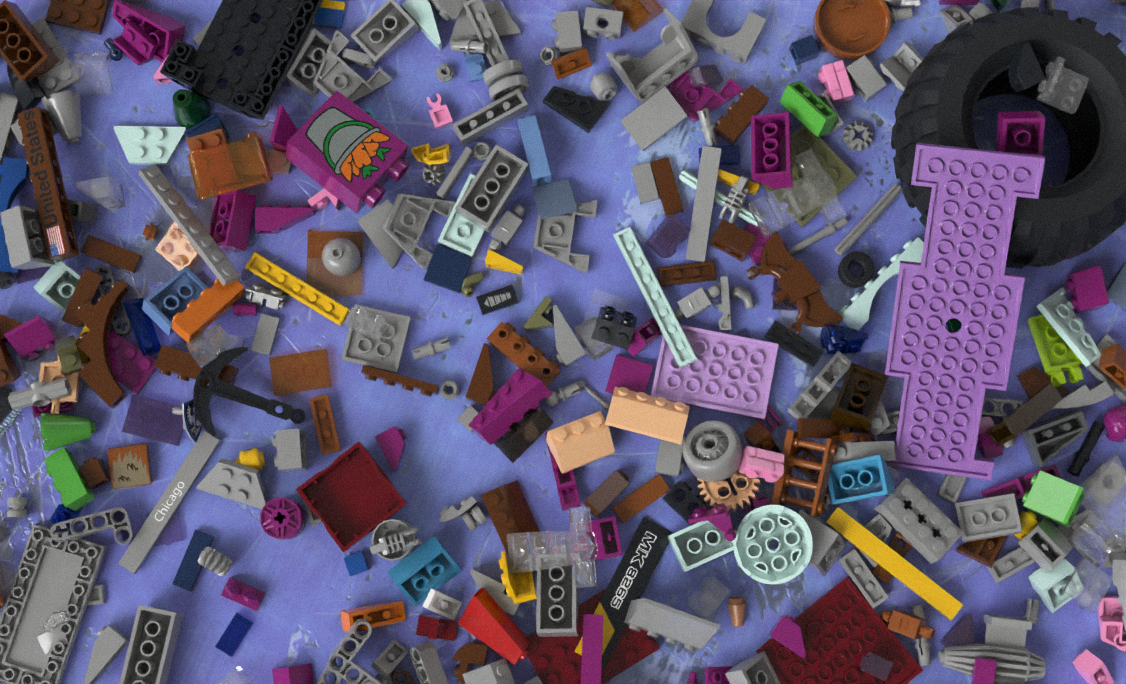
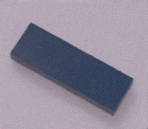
M195 529L172 583L173 585L192 592L202 565L198 563L199 555L205 547H211L214 536Z

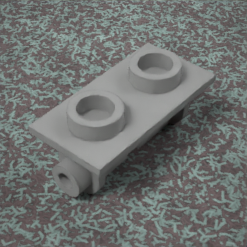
M253 284L246 288V291H249L246 294V299L249 302L263 305L264 299H266V307L276 310L284 308L285 302L282 300L288 294L282 293V290L266 289L261 284Z

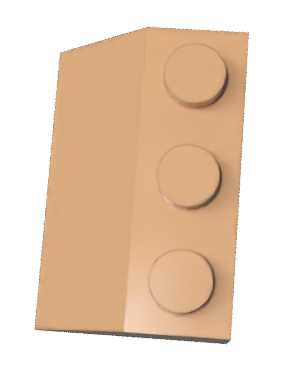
M601 411L547 432L546 442L562 474L615 453L609 426L605 425L606 421Z

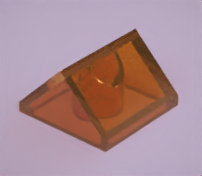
M614 0L612 2L617 11L623 12V19L633 32H636L664 12L656 0Z

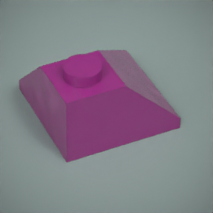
M279 105L270 143L276 151L286 153L287 141L298 130L284 107Z

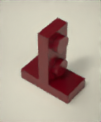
M419 615L416 635L426 636L428 639L455 641L458 621Z

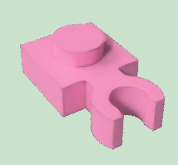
M436 94L437 102H431L430 97H427V102L433 108L429 110V114L435 129H439L452 124L453 120L447 105L441 106V96Z

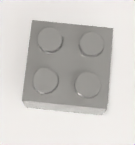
M299 428L275 431L276 436H273L274 448L277 447V455L274 456L275 467H278V470L285 473L307 471L305 432Z

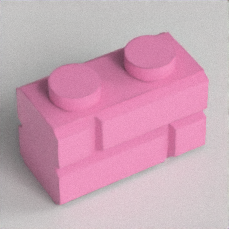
M837 61L821 67L818 78L821 84L824 83L826 89L824 92H826L832 104L836 105L851 101L855 94L844 61Z
M746 446L743 450L740 473L746 474L749 478H764L767 482L778 481L784 473V454Z

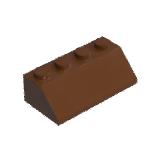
M7 0L0 3L1 56L21 82L47 73L60 60L17 4Z
M518 481L500 486L481 495L512 567L537 557V554L549 552Z

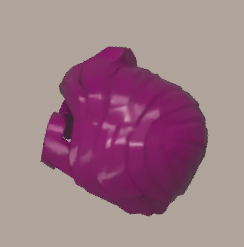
M1116 406L1106 412L1103 421L1108 440L1122 443L1126 439V406Z

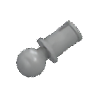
M577 382L561 389L559 387V392L557 393L550 391L553 395L548 399L545 397V402L549 406H555L560 399H563L565 402V399L580 394L581 391Z

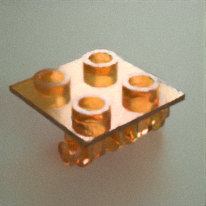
M173 222L155 249L179 271L186 266L189 267L198 254L175 222Z

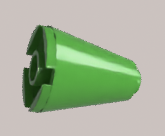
M41 413V434L43 440H45V443H43L45 452L91 438L92 433H96L95 421L91 422L90 418Z

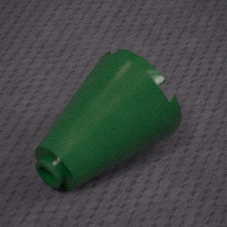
M180 89L174 93L173 115L176 122L182 127L190 129L210 116V104L205 97L185 89Z

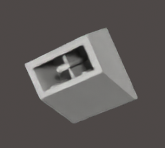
M1046 517L1018 542L1045 572L1055 567L1074 547Z

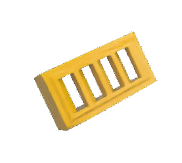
M488 249L485 260L486 268L523 274V266Z

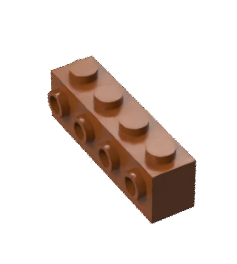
M501 321L487 337V341L518 368L541 380L548 388L560 374L558 369L560 366L552 359L548 361L543 357L545 353L538 347L534 349L530 346V340L524 335H517L515 333L516 329L510 323L504 324Z

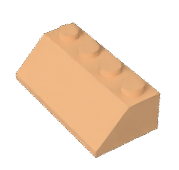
M615 387L605 425L681 444L690 406L682 402L668 401L663 397L649 396L644 392L630 391L625 387Z

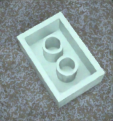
M708 520L698 522L667 536L683 572L734 550L733 541H727L724 533Z

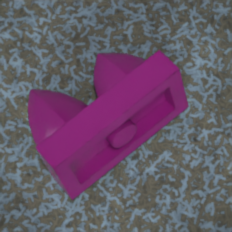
M229 577L221 596L258 611L266 593Z

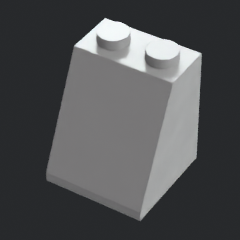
M800 510L798 514L809 526L813 538V552L808 565L825 576L845 548L846 543L837 532Z

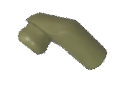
M480 271L464 279L461 292L466 297H471L474 294L473 288L475 283L484 280Z

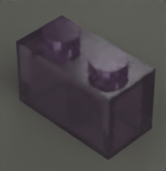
M668 214L645 244L661 258H668L675 254L678 244L687 239L689 235L687 233L691 229L675 214Z

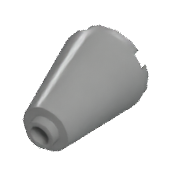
M72 90L54 93L50 95L51 99L46 100V97H43L41 99L62 140L67 141L68 144L79 142V138L82 137L79 90H76L75 94L72 93Z

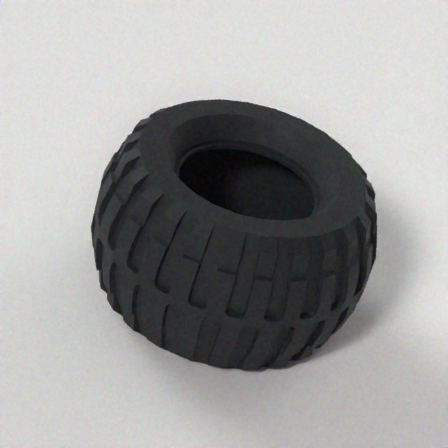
M1025 7L1002 13L996 11L976 19L973 24L968 22L960 25L949 33L942 42L934 44L907 81L905 90L895 109L896 122L892 128L891 137L892 149L896 151V156L893 158L896 178L900 182H904L903 195L908 206L911 209L916 207L922 214L919 221L926 228L932 187L911 185L916 143L979 149L975 142L972 125L974 107L977 101L1000 94L1022 95L1038 101L1048 108L1062 124L1070 147L1069 169L1063 184L1040 188L1038 199L1017 197L1006 267L1022 269L1029 265L1034 267L1055 265L1060 261L1071 259L1087 252L1124 225L1126 222V56L1118 47L1122 40L1111 32L1103 36L1095 30L1097 22L1087 18L1068 19V11L1046 9L1039 12L1038 7ZM1029 42L1046 79L1025 90L1015 92V89L1010 85L1008 71L1016 47Z

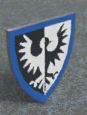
M193 399L182 403V407H173L172 412L173 414L183 416V429L186 430L189 438L196 443L202 425L198 420Z

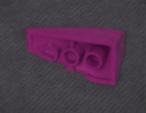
M114 0L112 16L124 28L126 23L132 20L159 45L153 57L163 63L176 39L184 40L185 25L140 6L122 0Z

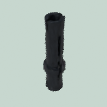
M1093 421L1089 432L1078 452H1075V458L1067 470L1071 475L1080 476L1083 467L1090 460L1089 456L1101 433L1105 429L1104 424Z

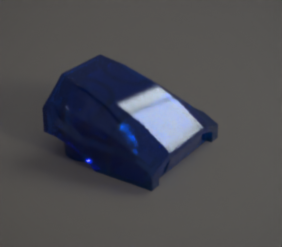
M824 324L820 337L821 348L826 349L829 355L836 354L837 351L842 354L861 352V347L865 340L868 339V334L845 326Z

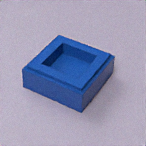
M363 551L344 558L350 577L369 570Z

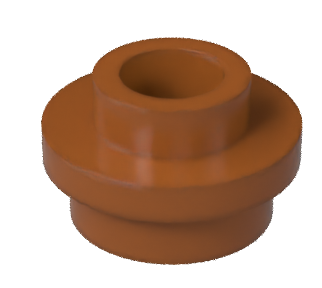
M153 222L150 225L146 224L143 232L147 241L149 239L154 240L158 226L154 225Z

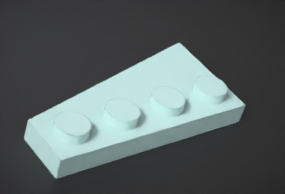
M1062 287L1036 307L1087 367L1099 358L1101 353L1090 334L1085 333L1083 329L1084 323L1081 318L1077 319L1072 310L1074 306L1071 301H1067L1064 294L1066 292Z

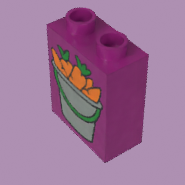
M337 90L287 141L286 159L355 213H358L366 204L370 208H374L384 197L386 190L382 186L389 178L398 182L410 167V164L405 161L408 145Z

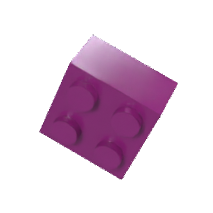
M1040 111L998 112L996 151L1042 156L1045 129L1044 115Z

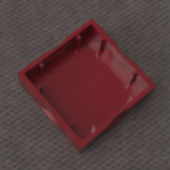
M359 441L336 458L329 467L318 472L296 489L311 511L321 519L327 532L342 552L348 551L374 531L377 525L388 520L408 504L362 442Z

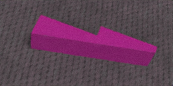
M1056 464L1040 469L1061 479ZM1040 470L981 492L983 498L1013 493L1015 500L1023 498L1026 491L1030 492L1033 486L1030 483L1034 474H1039Z
M583 614L581 684H601L603 615Z

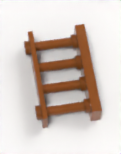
M787 430L782 454H784V473L775 482L770 505L784 506L791 504L812 509L811 516L820 517L825 510L824 498L833 457L836 456L838 451L837 441L827 438L826 444L798 438V432ZM800 446L823 451L822 463L797 458V448ZM796 465L820 471L818 482L793 477L791 475L793 467ZM796 485L816 490L814 502L789 496L787 494L788 487Z

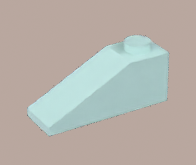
M406 0L401 5L402 9L416 22L420 30L439 51L443 49L432 12L431 1Z

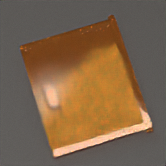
M308 230L306 283L327 296H362L363 232H312V230ZM346 238L359 248L361 262L352 274L336 276L325 268L322 261V251L330 240Z

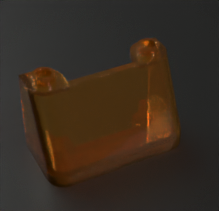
M254 132L246 134V139L202 151L200 147L189 150L190 154H187V159L198 200L274 180L262 135H257Z

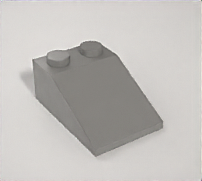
M387 0L350 36L375 62H378L407 42L420 28L395 0Z

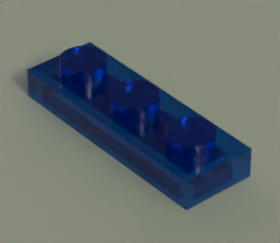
M143 298L128 300L123 305L142 355L159 353L161 344L151 318L142 310Z

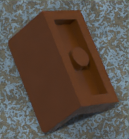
M723 219L713 235L710 245L743 262L756 237Z

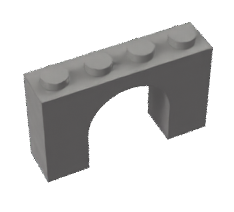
M692 0L681 21L689 39L693 38L704 47L709 46L718 54H726L733 61L745 64L767 19L749 12L741 29L735 35L720 37L712 33L706 23V17L715 0Z

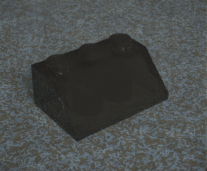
M539 406L534 410L532 408L528 410L520 422L511 424L510 430L493 443L512 463L554 423Z

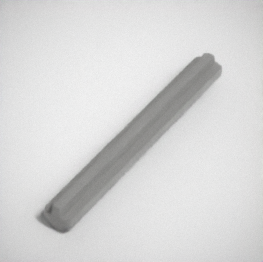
M895 183L837 245L834 251L842 256L899 195L903 188L898 183Z

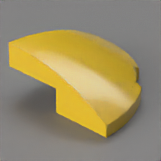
M429 143L411 148L414 158L419 162L442 164L451 160L452 149L449 144L431 149Z

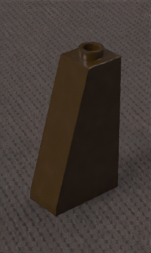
M1050 383L1038 390L985 432L998 447L1020 435L1063 398Z

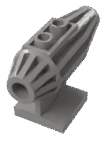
M983 614V622L986 623L985 643L944 646L943 650H939L938 661L942 663L943 667L972 676L975 657L996 659L994 684H997V682L1024 684L1042 679L1045 675V659L1025 648L1027 630L1032 629V622L1023 618Z

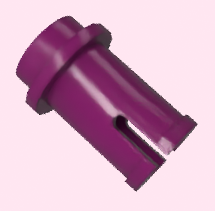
M237 301V303H233V315H237V317L239 315L257 316V304H240Z

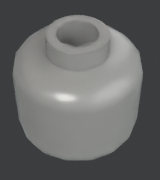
M597 73L592 77L590 89L598 100L608 101L616 95L617 84L609 73Z

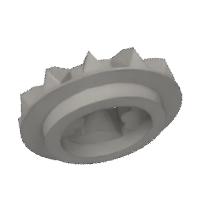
M854 121L848 124L843 131L845 145L854 151H862L868 148L873 141V132L864 121ZM854 131H856L857 133L863 131V134L861 136L862 139L857 138L852 140L855 136Z

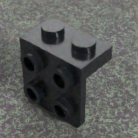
M611 306L601 307L591 339L628 350L637 317L627 311L623 313L616 311Z

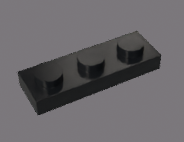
M775 320L764 337L773 343L779 344L780 348L813 369L824 351L799 335L795 337V332L790 331L789 333L787 327Z

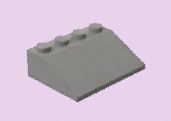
M647 598L631 600L624 623L629 625V629L640 632V629L648 631L647 635L654 638L662 636L666 638V642L674 645L677 642L684 644L683 648L690 651L702 649L720 626L719 624Z

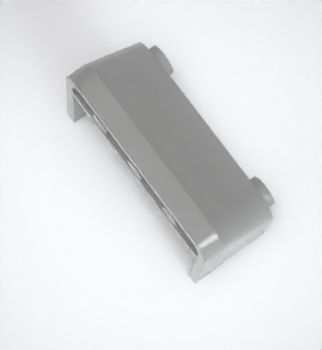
M667 9L663 11L670 23L661 31L660 37L663 42L635 64L630 59H622L617 62L609 52L605 54L615 72L639 102L648 100L664 86L666 87L694 66L698 60V54L682 23Z

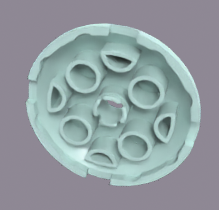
M766 505L748 513L742 519L736 531V538L733 541L734 554L741 569L754 580L771 585L786 583L799 576L807 567L813 552V538L805 520L797 512L781 505ZM772 541H778V548L770 550L769 544Z

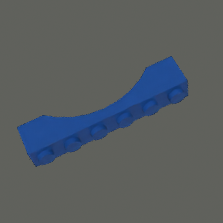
M4 157L3 164H0V175H2L0 181V212L10 209L17 194L28 184L29 166L26 159ZM0 215V272L19 273V269L12 268L9 261V252L5 242V233Z

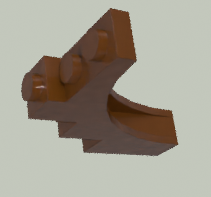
M123 279L115 282L107 294H103L97 299L96 304L90 301L84 302L75 313L90 330L83 333L76 344L91 359L90 362L88 361L82 365L81 371L77 374L111 408L117 407L128 396L112 370L108 350L109 331L114 314L123 298L132 289Z

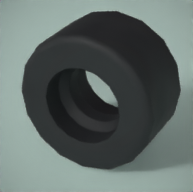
M855 251L847 254L838 266L840 280L845 285L853 288L864 286L874 274L873 261L863 252ZM852 263H859L863 267L861 276L854 277L850 274L849 266Z

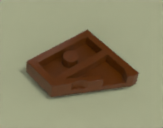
M1036 367L1016 376L1028 398L1050 383L1052 384L1051 377ZM1064 386L1056 388L1060 396L1069 393V390Z
M839 431V435L831 436V439L836 440L837 443L875 442V435L856 431L855 433Z
M1009 535L970 541L962 546L959 545L956 551L992 568Z

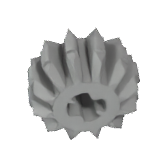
M210 546L202 550L198 559L199 564L219 576H225L233 564L232 559Z

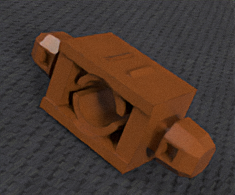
M893 610V612L882 611L880 618L883 622L889 624V630L913 639H922V637L933 638L935 630L926 625V619L902 610Z

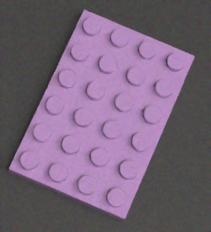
M680 325L697 357V361L680 369L664 336H662L651 396L663 397L672 402H682L692 406L765 419L779 344Z

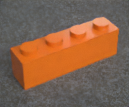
M217 278L211 288L204 289L196 301L192 300L187 305V309L182 313L178 312L173 317L172 329L188 344L191 343L244 295L245 287L238 281L223 286Z

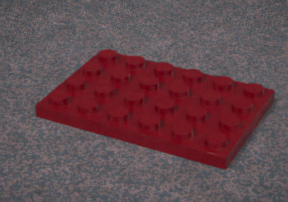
M606 589L579 605V636L539 637L536 632L527 636V639L531 642L527 648L529 651L527 657L543 684H577V682H581L582 656L574 651L583 636V614H594ZM627 624L606 667H601V684L659 650L660 647L654 637L648 636V631L640 629V632L629 629Z

